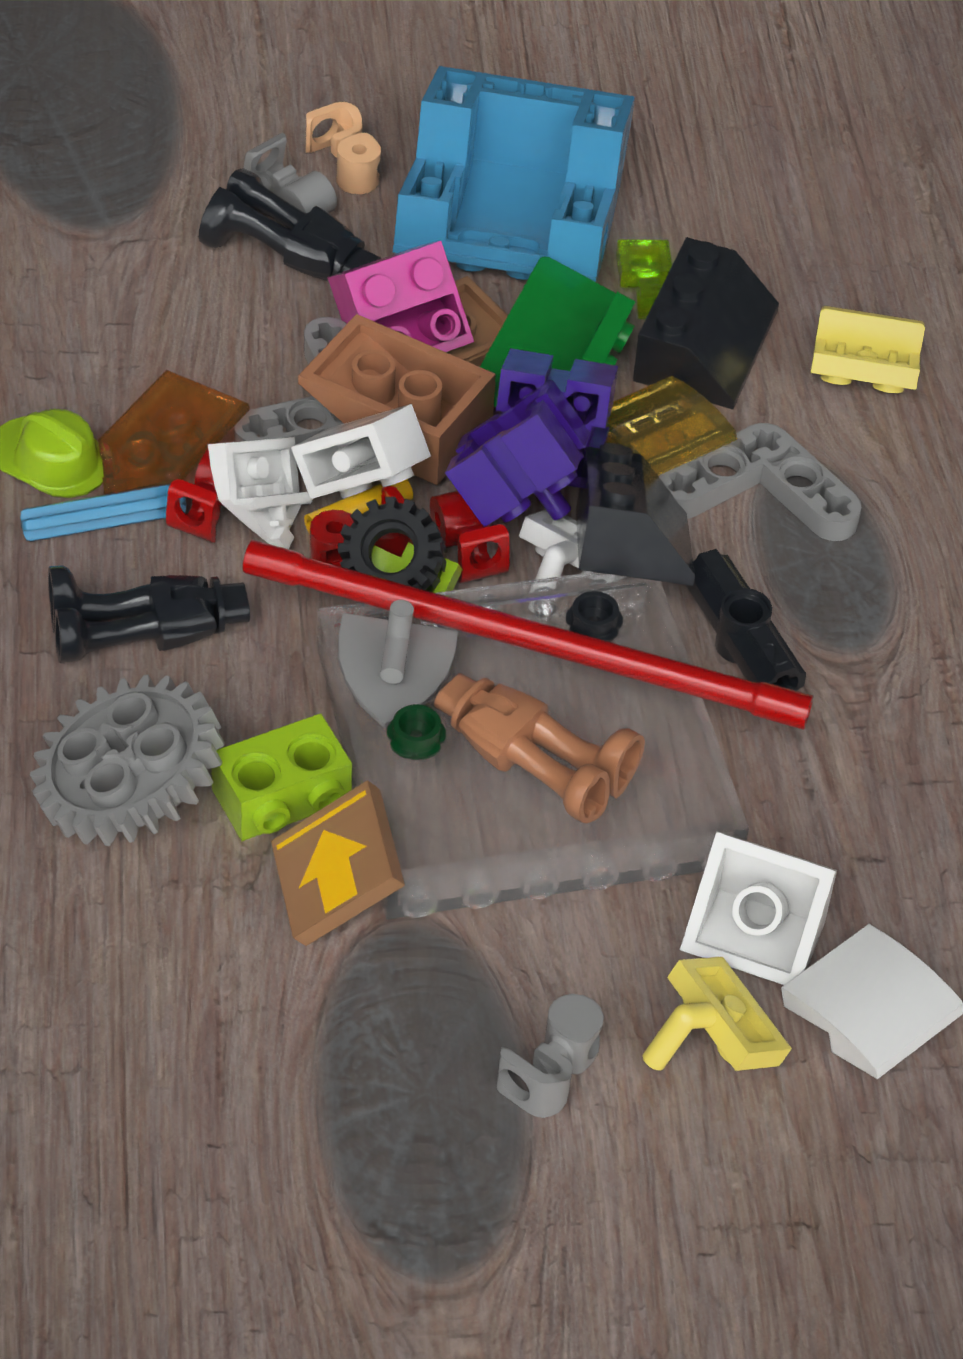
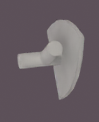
M396 600L391 603L388 620L342 613L338 637V662L345 684L360 707L383 728L389 725L396 712L401 708L413 704L425 705L430 701L448 678L455 656L458 630L412 624L414 607L406 600Z

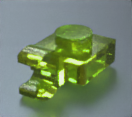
M618 239L616 260L620 288H636L637 318L646 319L672 267L669 240Z

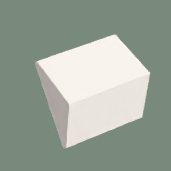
M717 831L680 950L702 958L723 957L732 968L782 985L787 984L809 966L826 921L837 870Z

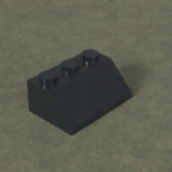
M685 238L638 334L633 375L634 382L734 409L779 307V302L736 250L706 241Z
M605 443L600 445V448L586 446L576 505L579 570L693 586L695 570L685 510L674 499L671 492L642 454L633 453L631 448L615 443Z

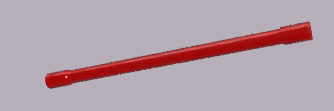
M254 539L250 541L244 555L243 572L289 586L300 585L389 611L391 603L394 601L406 600L413 605V617L742 709L750 712L753 716L798 729H805L814 696L767 682H752L307 558L300 552Z

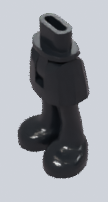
M244 168L235 170L231 174L226 189L222 187L217 189L205 209L199 228V241L208 247H221L231 238L234 232H242L257 238L282 255L286 266L326 281L328 280L327 277L381 259V257L365 250L364 241L356 237L344 224L321 207L314 206L308 213L301 211L267 189L257 174ZM262 214H265V215H267V216H269V217L275 219L276 221H278V222L281 223L282 225H280V224H278L277 222H275V221H273V220L267 218L266 216H264V215H262Z
M60 565L49 566L48 568L51 623L53 633H55V646L59 663L75 662L82 659L87 653L99 649L148 639H155L159 651H165L211 636L213 633L225 632L226 624L250 621V607L244 582L220 584V580L216 576L210 578L209 588L207 579L202 576H151L150 584L115 593L92 594L83 592L78 588L75 578L68 567ZM125 618L120 620L108 621L113 619Z

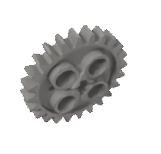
M143 675L136 688H131L126 679L123 678L119 681L117 691L110 695L101 686L97 688V701L89 704L85 700L78 699L76 701V706L79 710L78 714L74 717L60 714L57 717L63 727L60 732L44 733L43 738L50 749L34 753L33 757L40 767L30 772V777L37 786L32 792L52 826L58 825L65 837L69 838L77 833L83 844H88L98 834L104 845L110 846L117 833L123 832L129 843L134 842L139 827L146 825L151 833L156 834L159 830V818L166 815L174 821L181 819L177 809L181 802L197 805L199 799L193 791L195 786H212L214 781L207 769L215 768L222 764V760L216 751L225 746V742L218 731L222 728L221 724L201 692L194 694L191 686L186 681L176 687L170 676H165L155 686L149 675Z

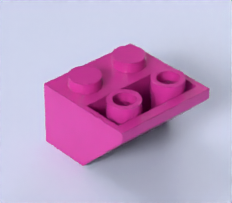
M442 241L423 244L327 277L341 320L346 322V324L358 314L444 352L474 342Z

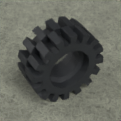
M385 497L386 504L379 505L376 499L366 503L369 508L368 511L362 514L357 509L350 515L354 522L351 527L344 524L341 530L344 542L338 543V554L342 558V562H340L341 567L426 590L429 586L434 589L438 586L440 580L437 575L439 571L445 572L447 562L444 559V553H447L436 523H434L430 514L424 508L418 509L415 502L405 499L402 504L398 503L396 497ZM401 533L409 537L413 542L414 555L407 567L398 572L386 573L380 571L372 563L371 553L374 544L386 534Z

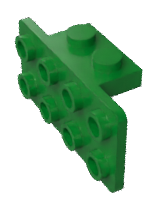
M541 257L480 365L481 368L496 374L494 407L497 405L501 368L510 348L553 355V369L571 371L575 359L615 365L618 359L609 353L612 349L620 354L635 325L626 320L636 301L618 291L616 293L550 257Z

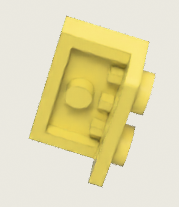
M823 306L818 322L811 373L820 374V378L823 381L838 385L850 384L852 380L873 383L872 386L875 389L887 393H901L904 391V388L916 390L920 372V352L925 324L918 320Z

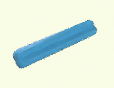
M170 484L24 508L20 513L23 535L27 541L32 542L166 518L167 496ZM182 497L180 498V506L184 513L186 512V498Z

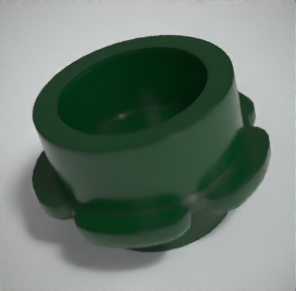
M413 704L405 706L396 712L393 720L387 727L386 735L391 740L390 748L398 756L411 760H425L432 758L440 752V744L446 740V729L435 710L425 705Z

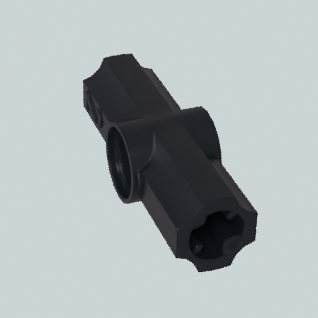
M717 549L698 554L697 558L693 561L695 570L693 586H686L717 633L715 640L717 652L725 660L736 663L748 681L767 682L795 691L804 687L806 672L771 621L773 607L770 600L763 593L749 588L728 555L720 554Z

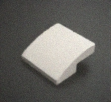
M870 924L781 987L785 1008L828 1032L832 1053L876 1079L880 1078L963 1014V1001L929 966L899 942Z

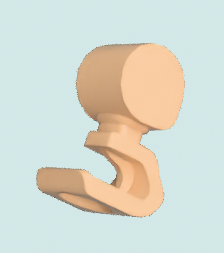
M336 102L308 112L306 114L305 153H312L331 146V153L337 158L336 183L339 188L351 194H365L375 190L379 185L380 174L377 168L380 162L381 147L372 135L362 133V117L358 108L348 102ZM329 118L333 119L331 128L324 135L316 138L312 137L315 127L321 121Z

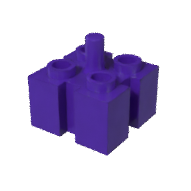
M510 348L501 368L496 411H501V414L512 408L516 401L553 379L590 431L587 443L581 449L584 457L579 462L577 470H575L577 476L567 485L580 488L586 446L600 448V445L607 443L609 427H606L613 406L618 366L575 359L571 371L553 369V355Z
M551 379L516 401L515 405L503 414L494 415L463 435L455 450L458 454L451 459L445 474L484 527L500 517L503 522H509L518 517L531 505L528 496L532 493L535 494L551 518L557 521L571 511V506L559 490L566 487L576 478L577 472L575 470H577L579 462L584 457L581 449L585 447L590 431L556 383Z

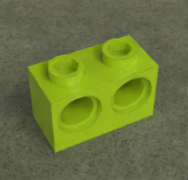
M321 713L220 748L216 751L222 760L221 766L211 768L212 780L214 781L212 791L241 841L261 834L275 833L288 824L308 818L352 790V762Z

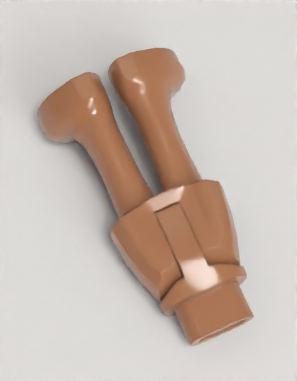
M459 673L441 689L434 702L436 709L452 717L451 726L462 733L473 748L496 769L507 772L514 764L522 767L563 799V806L571 817L586 824L597 820L604 813L609 795L618 798L624 792L634 776L644 752V737L630 728L617 730L608 737L603 746L595 745L578 737L548 715L549 707L544 702L500 683L495 686L494 682L486 677L476 682L466 675ZM536 745L565 760L577 770H572L557 762Z

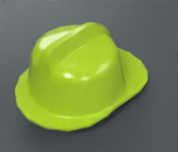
M54 408L41 412H32L26 416L9 420L0 426V470L53 497L63 498L83 496L99 488L108 476L109 458L106 450L94 438L90 425L79 414L65 409Z

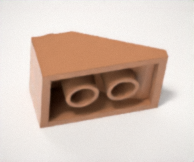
M356 314L298 375V384L344 424L412 404L431 457L411 466L415 476L438 485L446 476L445 471L451 459L458 454L455 450L462 436L493 417L496 374Z

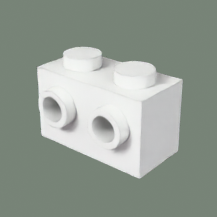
M412 404L331 427L291 447L310 499L338 491L342 498L350 497L372 488L371 482L378 480L381 481L383 487L399 483L414 476L411 466L431 457Z

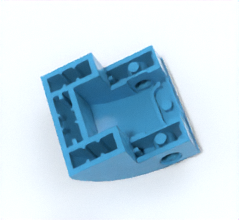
M439 66L421 101L416 159L398 194L393 253H399L423 244L442 241L447 260L455 262L457 267L466 271H482L485 268L504 270L510 277L528 280L538 260L546 256L596 282L605 255L615 213L635 96Z

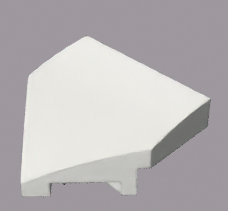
M295 437L208 444L210 466L218 500L266 542L289 549L294 539L290 528L301 505L311 504L313 500L310 499L308 492H299L297 463L291 449L295 445Z

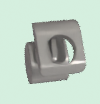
M280 133L246 152L243 168L257 174L261 178L263 185L277 196L305 213L310 212L314 206L321 207L328 213L335 210L337 206L336 193L326 176L320 172L312 171L305 176L299 177L292 165L284 168L283 158L287 142L284 133ZM272 149L269 156L257 165L261 156L266 151Z
M578 994L563 995L554 1000L548 1011L545 1041L534 1050L533 1065L509 1048L501 1047L496 1085L498 1092L533 1116L545 1118L559 1113L567 1102L572 1074L584 1072L598 1056L599 1033L602 1030L604 1018L601 1007L593 999ZM508 1070L516 1073L523 1079L529 1092L520 1088L512 1080Z

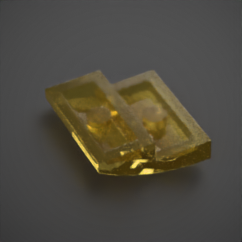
M673 376L613 401L612 410L606 427H609L607 443L621 444L631 448L633 453L642 454L657 475L737 440L736 430L720 411L694 388Z

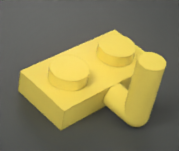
M723 957L679 960L667 978L682 997L684 1004L674 1009L642 1057L644 1062L652 1069L663 1070L690 1031L704 1028L717 1045L719 1054L732 1065L735 1071L780 1066L792 1048Z

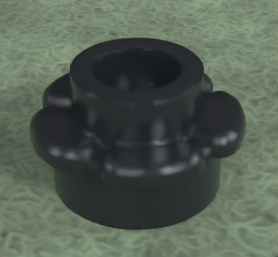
M590 591L579 595L574 600L573 606L568 609L565 618L566 623L570 625L569 631L609 642L618 636V629L623 626V616L619 611L616 600L610 595L598 591Z

